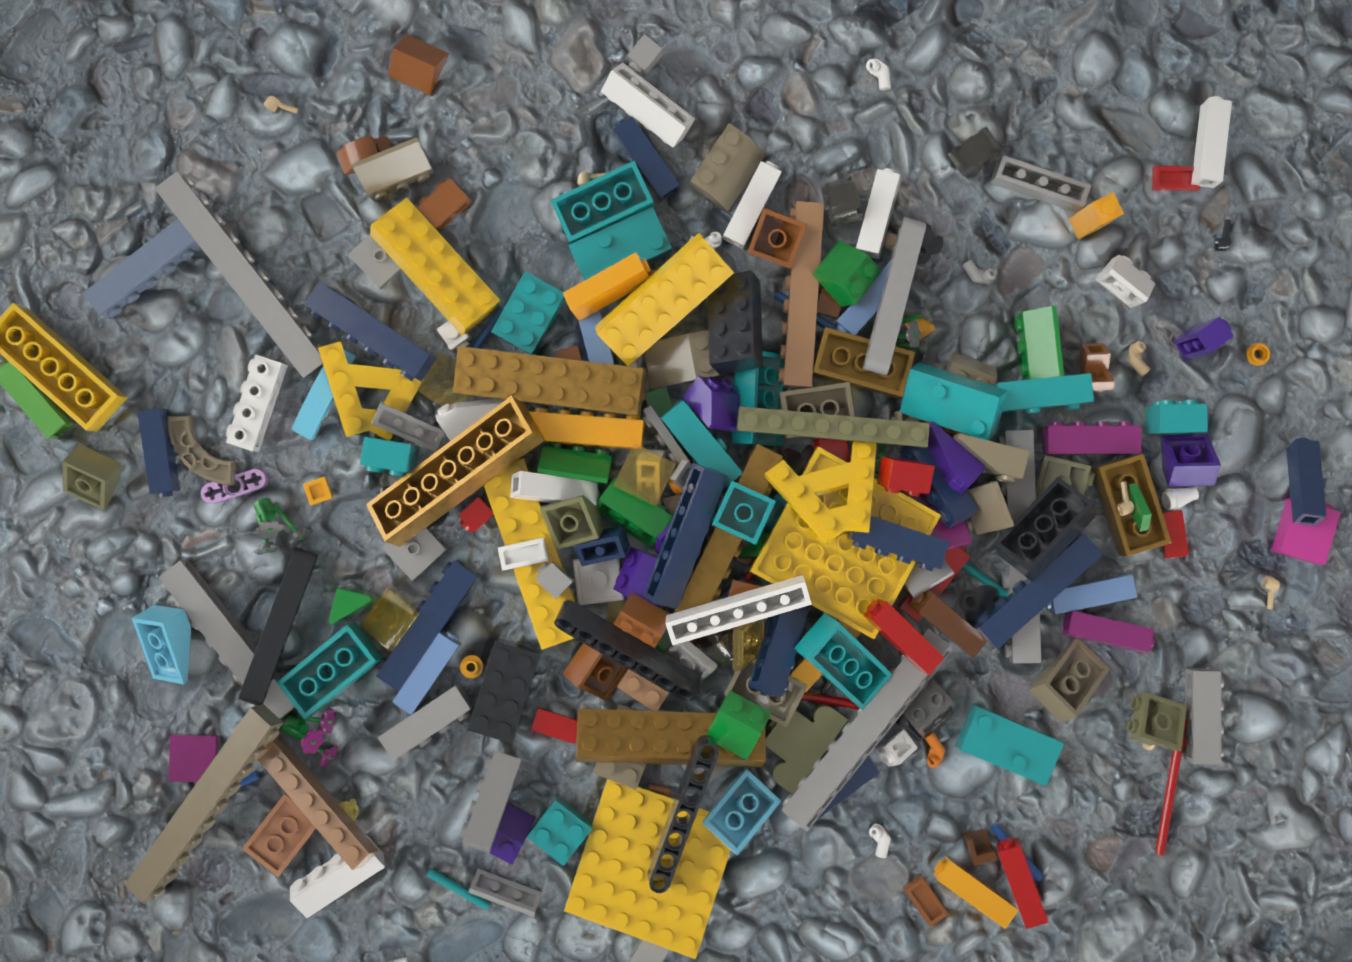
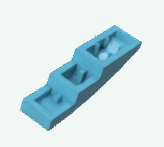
M343 348L348 364H354L357 355ZM324 366L311 387L291 430L309 440L315 439L323 419L328 416L334 403Z

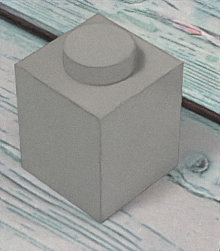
M644 34L627 55L629 68L638 75L642 73L646 77L663 56V48Z
M554 561L550 565L545 562L538 569L537 573L539 576L535 579L555 599L574 581Z

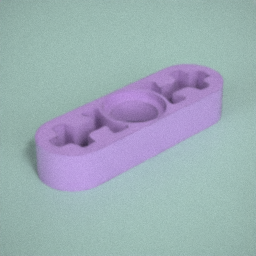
M252 469L236 474L235 480L239 481L241 485L237 493L231 492L229 485H223L222 487L221 484L211 482L202 487L201 497L206 503L216 504L255 492L267 486L269 481L268 475L261 469ZM255 473L257 476L262 477L259 485L257 483L246 484L245 480L254 479ZM211 487L213 490L223 488L225 492L216 494L215 499L208 496V493L211 492Z

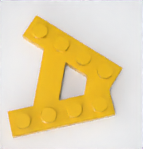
M341 341L318 347L346 437L371 431L390 441L393 433L371 424L377 410L361 407L355 386L390 390L383 403L405 413L422 382L416 378L410 381L400 374L402 369L348 364Z
M853 441L851 462L798 476L782 460L765 473V478L825 544H828L844 531L869 533L876 443ZM849 487L847 505L829 510L817 497Z

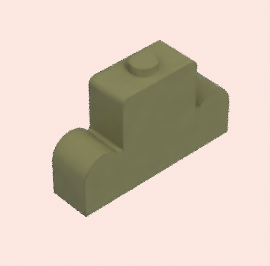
M817 704L812 710V719H809L796 709L787 728L773 720H770L767 725L769 729L765 734L766 747L783 758L773 764V777L780 786L793 795L799 789L798 784L805 776L808 777L813 770L814 763L823 756L828 746L848 721L845 715L831 705Z

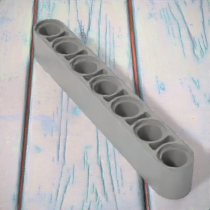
M903 217L863 365L864 370L882 375H887L926 230L925 222Z

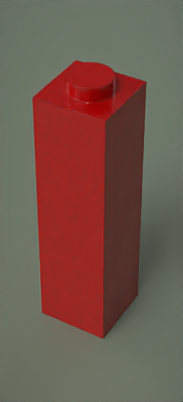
M964 546L947 550L944 559L954 574L929 589L937 597L940 596L970 558L965 553L967 549ZM907 592L897 604V607L913 620L919 622L922 616L909 606L913 596Z
M878 598L869 604L867 612L863 616L919 671L930 675L944 657L888 602Z
M1019 837L1002 839L1000 843H997L998 855L1026 929L1049 923L1046 909Z

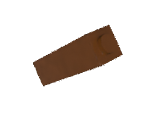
M929 590L922 591L909 603L911 608L972 658L986 644L987 640L976 629Z

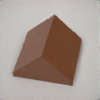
M407 34L393 47L388 76L425 94L431 95L449 53Z

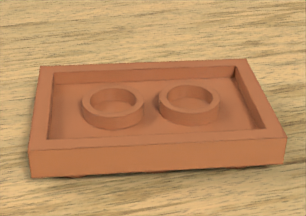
M285 793L242 850L279 877L316 830V827Z

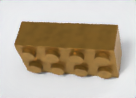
M825 327L822 331L813 363V375L840 383L850 382V386L900 399L905 392L915 352L895 347L887 375L863 369L870 339Z
M1144 454L1131 455L1093 467L1092 472L1096 473V486L1118 556L1128 557L1172 543ZM1121 482H1127V490L1129 484L1137 483L1152 513L1148 531H1139L1132 513L1120 516L1117 504L1123 503Z

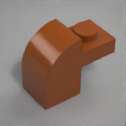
M372 135L346 144L336 153L344 175L355 173L351 164L391 148L388 137L373 138Z
M1105 343L1081 344L1080 374L1091 373L1093 391L1096 392L1114 390L1115 381L1108 370L1111 353Z

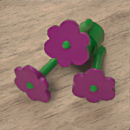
M333 708L326 710L321 718L309 717L304 719L300 713L297 717L290 715L286 718L282 728L283 732L301 741L303 753H319L321 755V769L326 768L336 755L337 745L330 749L327 748L325 751L319 748L323 743V733L330 734L333 730V724L335 723ZM305 722L320 723L323 731L320 729L310 730L306 735L308 725Z

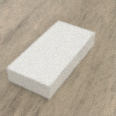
M544 538L498 547L502 571L549 561Z

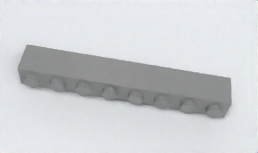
M188 559L180 560L158 577L162 582V588L166 593L172 594L176 600V606L179 609L185 610L186 614L190 617L191 625L196 630L201 631L205 636V643L210 648L216 650L219 654L218 659L225 667H229L234 673L232 674L234 680L239 685H243L257 646ZM275 671L263 704L279 719H282L295 707L276 682L281 677Z

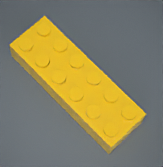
M407 197L371 224V237L462 336L466 333L468 334L497 310L500 299Z
M699 232L596 324V334L627 366H630L734 272Z
M12 303L0 317V354L86 431L98 432L127 400L128 397L26 306Z

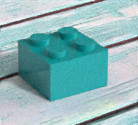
M1197 399L1177 402L1175 400H1160L1159 402H1152L1153 406L1145 407V435L1208 432L1207 404H1199Z
M364 437L360 465H365L367 471L385 473V469H388L390 475L403 477L416 467L419 446Z
M731 481L711 524L756 545L776 501Z
M557 795L530 829L527 838L564 866L592 830L593 822Z

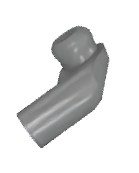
M972 259L962 265L970 279L975 283L990 284L996 278V272L993 269H978Z

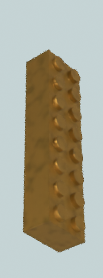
M458 346L453 393L504 400L513 396L521 402L641 416L646 370L638 367Z
M510 396L366 505L384 542L398 547L402 546L542 443L545 439L526 405L515 397Z
M756 444L737 483L768 497L773 486L765 478V473L780 463L783 456ZM716 526L714 527L687 582L683 599L680 601L678 609L674 608V613L718 599L722 590L719 585L722 579L727 580L732 570L729 564L732 558H738L743 548L739 545L742 538Z
M579 708L577 715L576 762L687 765L695 742L700 736L707 734L717 713ZM765 727L747 760L717 745L719 755L715 766L762 767L766 762ZM705 746L702 748L701 751L707 753L710 752L713 747Z

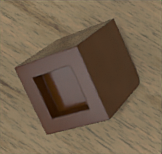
M984 828L963 833L969 859L974 866L997 861L995 851L990 846L988 834Z

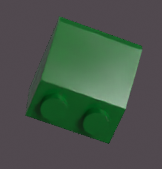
M838 241L812 275L838 305L843 307L857 304L882 270L868 254Z
M729 690L706 735L713 737L717 745L747 760L771 712Z

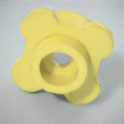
M351 799L349 802H341L340 806L353 821H356L358 816L356 800Z

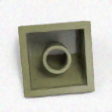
M79 444L63 460V492L105 510L121 479V463L96 452L94 449Z
M584 495L540 507L556 550L598 539L605 528L597 506Z

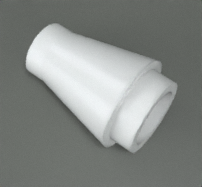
M1194 486L1169 488L1161 494L1164 508L1173 511L1199 498L1198 490Z

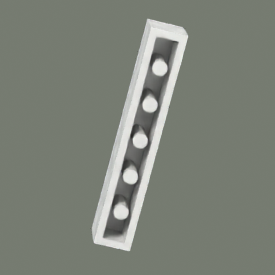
M801 575L666 615L665 623L672 645H676L805 607L812 603L804 576Z

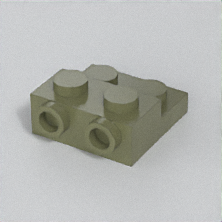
M1045 455L1036 486V499L1057 477L1089 499L1090 495H1086L1088 486H1093L1096 473L1092 472V466Z
M1148 692L1137 694L1130 704L1131 710H1134L1133 719L1127 725L1130 739L1149 746L1158 745L1173 751H1181L1187 706Z

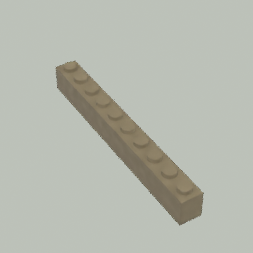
M264 704L249 709L125 883V886L143 904L151 900L156 901L165 893L166 890L164 888L178 875L177 870L188 861L191 850L201 843L204 832L214 825V819L217 814L227 807V800L240 789V782L253 771V764L256 760L265 754V748L268 743L278 736V730L284 722Z

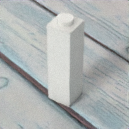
M1210 97L1200 106L1191 185L1215 188L1223 181L1232 101L1224 100L1223 97Z
M769 161L766 163L760 162L723 235V240L741 249L744 248L782 171L778 170L779 167Z
M877 169L856 249L868 254L871 258L879 260L900 185V174L893 169Z
M520 471L512 474L510 498L556 503L584 495L594 505H597L599 498L598 482Z

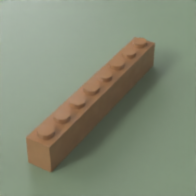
M796 201L795 207L790 209V217L806 223L807 227L790 269V276L785 278V290H789L788 299H784L783 313H787V322H782L781 333L782 336H785V345H781L780 359H784L783 368H779L778 381L782 382V388L805 389L812 387L819 282L812 273L820 264L824 203Z
M278 734L273 741L268 743L265 748V754L258 761L351 870L363 867L379 850Z

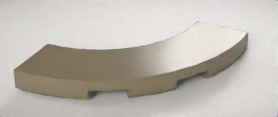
M168 416L170 440L181 461L191 471L209 481L223 485H234L236 463L217 459L204 450L195 435L193 417Z

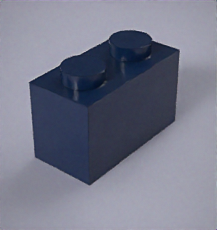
M624 525L604 529L598 539L575 545L581 566L625 557L630 547Z

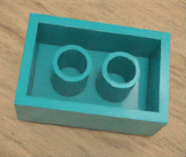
M525 271L491 332L527 354L536 355L566 301L563 292Z

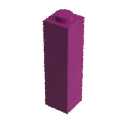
M1076 611L1065 612L1062 635L1138 653L1150 652L1155 644L1154 629Z

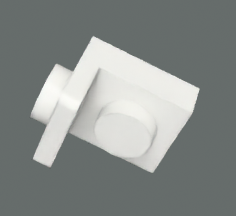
M449 321L436 329L452 352L458 351V346L468 347L470 345L468 342L472 340L467 333L462 336Z
M902 729L885 744L879 745L876 751L879 753L881 761L891 767L900 765L918 747L907 732Z

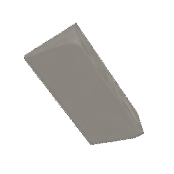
M945 559L942 568H933L932 572L919 568L920 563H917L913 566L904 583V587L913 598H916L922 591L929 590L952 576L954 572Z

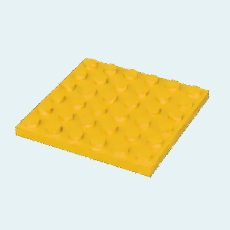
M817 447L802 475L847 462ZM874 478L871 516L931 535L941 515L901 492L899 494L886 492L885 487L878 485L877 479ZM849 487L817 497L829 510L847 505ZM787 502L750 572L772 584L803 575L812 606L875 639L879 631L863 616L867 612V607L878 598L893 606L916 562L912 560L910 564L896 560L897 555L891 553L888 554V557L874 553L875 548L866 546V549L852 546L853 541L846 539L849 531L842 532L828 544H825Z
M607 779L592 824L593 828L589 833L564 911L696 959L731 850L701 823L709 813V810L699 807L669 889L661 894L653 892L649 886L648 869L674 798L640 786L635 790ZM682 811L677 816L685 817L688 812ZM673 833L669 837L677 838L680 836V834ZM664 855L662 859H670L672 855ZM657 876L654 878V880L656 881L664 879L663 876Z

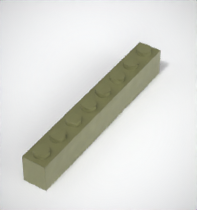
M740 406L738 407L736 431L923 448L928 447L930 423Z

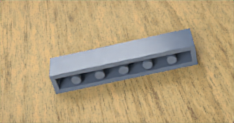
M176 219L82 294L100 316L106 318L115 317L122 311L121 308L136 301L140 297L139 294L145 289L154 287L161 276L173 272L176 269L175 265L182 260L185 261L192 257L193 251L200 246L180 220Z

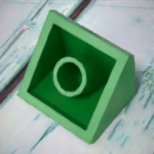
M348 585L337 588L329 617L330 624L340 622L381 598L380 594Z

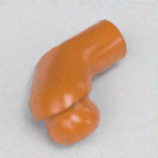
M933 731L924 738L930 746L927 764L931 768H936L943 760L945 748Z

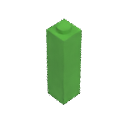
M9 361L0 365V384L47 438L59 439L75 425L53 400Z

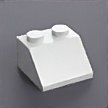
M1121 255L1112 258L1095 279L1130 308L1146 302L1155 286L1147 272L1139 271L1133 266V262L1128 257Z

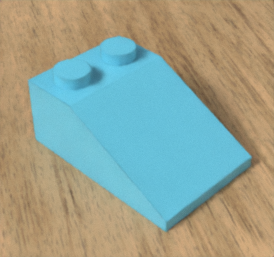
M152 605L132 618L153 679L185 684L188 682L191 627L188 615L184 609Z
M746 769L735 777L701 823L734 854L738 855L780 804L781 800Z

